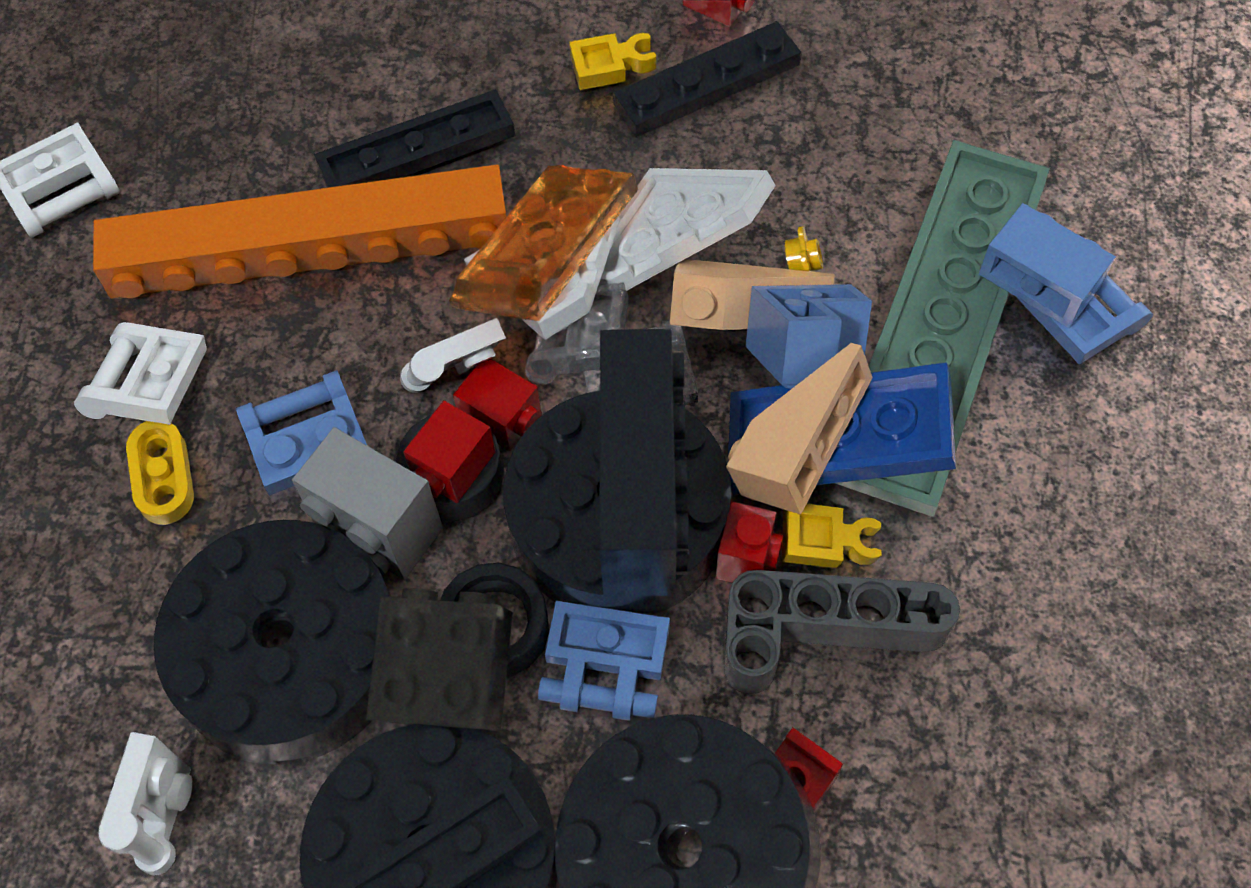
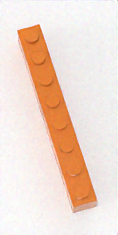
M499 164L94 220L93 271L110 299L119 297L135 298L142 294L161 291H186L192 287L218 283L236 284L243 280L268 276L286 277L297 272L318 269L336 270L347 265L368 262L386 263L397 258L418 255L436 256L447 251L468 248L482 249L509 233Z

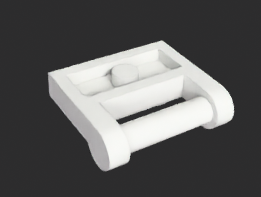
M78 123L0 161V189L30 238L43 233L42 227L103 196L108 200L121 193L113 177ZM89 174H92L94 177L33 209L29 207V204Z
M498 319L490 320L416 352L410 362L400 372V382L404 389L413 393L422 392L429 387L431 382L438 379L445 370L455 367L458 375L473 370L478 364L495 357L496 354L493 348L506 338Z
M133 323L118 324L110 337L112 346L91 384L84 386L80 390L74 401V406L82 415L92 419H101L108 414L170 425L207 351L204 335ZM138 354L120 390L114 389L130 357Z
M131 732L99 827L100 842L106 848L118 854H130L134 857L135 864L142 871L150 875L163 874L172 867L176 852L169 838L177 812L185 809L192 791L191 768L156 736ZM137 815L144 819L143 825L142 822L137 818Z

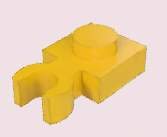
M615 33L569 42L570 56L579 90L626 82L627 70L642 74L656 70L655 52H649L651 51V37L648 33L635 34L623 43H618Z
M806 504L801 515L783 509L782 562L837 568L843 562V554H846L850 560L857 564H873L882 556L881 549L864 546L860 541V535L874 536L881 529V522L874 518L866 517L858 519L853 524L843 523V508Z

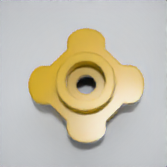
M804 226L798 227L799 237L785 240V253L789 269L811 272L823 269V258L818 239L808 240Z

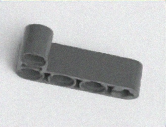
M764 570L746 571L734 580L729 592L724 657L725 677L730 686L741 693L757 694L768 689L774 681L781 642L915 652L935 651L945 644L959 619V601L950 589L944 585L931 582ZM755 597L763 600L769 608L761 613H752L745 610L740 602L746 598ZM803 602H815L824 608L826 614L821 617H810L801 612L798 605ZM867 605L875 607L881 612L884 619L876 622L865 620L860 616L857 608ZM900 609H902V614L900 616L899 621H903V623H899L896 621ZM923 612L930 613V620H931V622H934V623H937V624L928 623L927 615H926L925 613H923ZM753 651L763 656L767 663L759 669H748L742 666L736 657L743 652Z

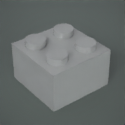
M336 427L332 428L292 479L302 499L300 507L311 517L313 523L329 527L348 537L368 554L382 576L387 571H390L405 580L443 529L428 480Z

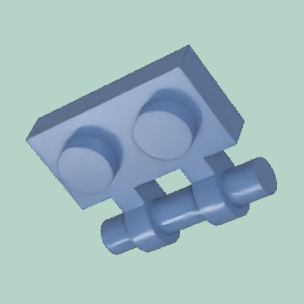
M556 601L545 658L546 663L565 665L566 671L564 680L547 677L541 678L538 700L560 703L561 710L579 712L580 707L613 712L612 718L628 721L631 720L632 715L655 718L658 695L635 691L638 677L661 681L670 618ZM586 669L619 674L617 687L610 688L585 684Z

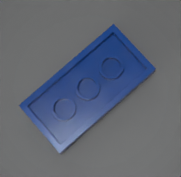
M948 363L871 373L873 378L817 485L956 469L951 374ZM779 385L731 392L728 456L733 444L742 438L751 420L791 389ZM730 475L732 494H740Z

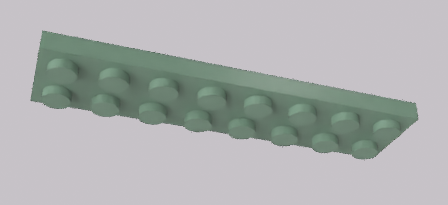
M953 140L875 348L869 369L873 373L947 362L951 374L956 453L1009 293L980 276L979 271L989 244L1021 204L1024 203L1034 210L1037 209L1050 168ZM950 470L835 484L934 517Z

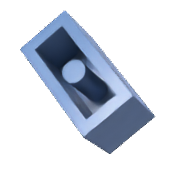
M1022 203L989 244L979 275L1067 328H1070L1102 286L1116 256L1102 249L1096 242L1085 239L1060 225L1051 216L1040 213Z

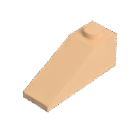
M684 259L677 263L674 272L670 325L717 330L748 329L752 286L834 285L835 274Z
M850 343L751 420L742 438L733 444L729 452L728 464L726 465L741 496L801 515L873 378L861 345Z

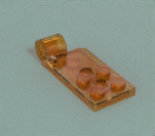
M564 165L548 166L456 278L455 289L449 299L452 308L540 321L638 191L634 173L615 172L608 169L571 168Z

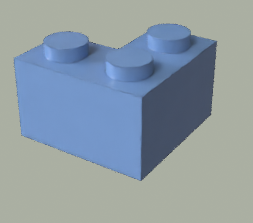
M852 284L752 286L746 348L782 386L792 389L850 343L861 345L865 354L872 300Z

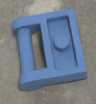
M1108 275L1096 294L1117 315L1116 317L1093 296L1072 326L1067 328L1018 298L1079 365L1127 334L1132 335L1136 333L1153 317V313L1142 302L1136 304Z
M337 370L322 375L324 381L257 406H253L250 402L236 408L261 480L269 496L295 486L292 479L333 427L367 445ZM330 400L334 404L335 409L268 435H265L262 426Z

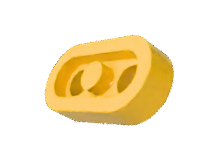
M145 421L134 428L126 443L133 502L148 521L159 525L171 524L180 520L189 512L194 500L186 442L173 423L168 425ZM167 448V451L162 456L153 457L157 450ZM174 495L171 501L164 505H159L160 500L164 496Z

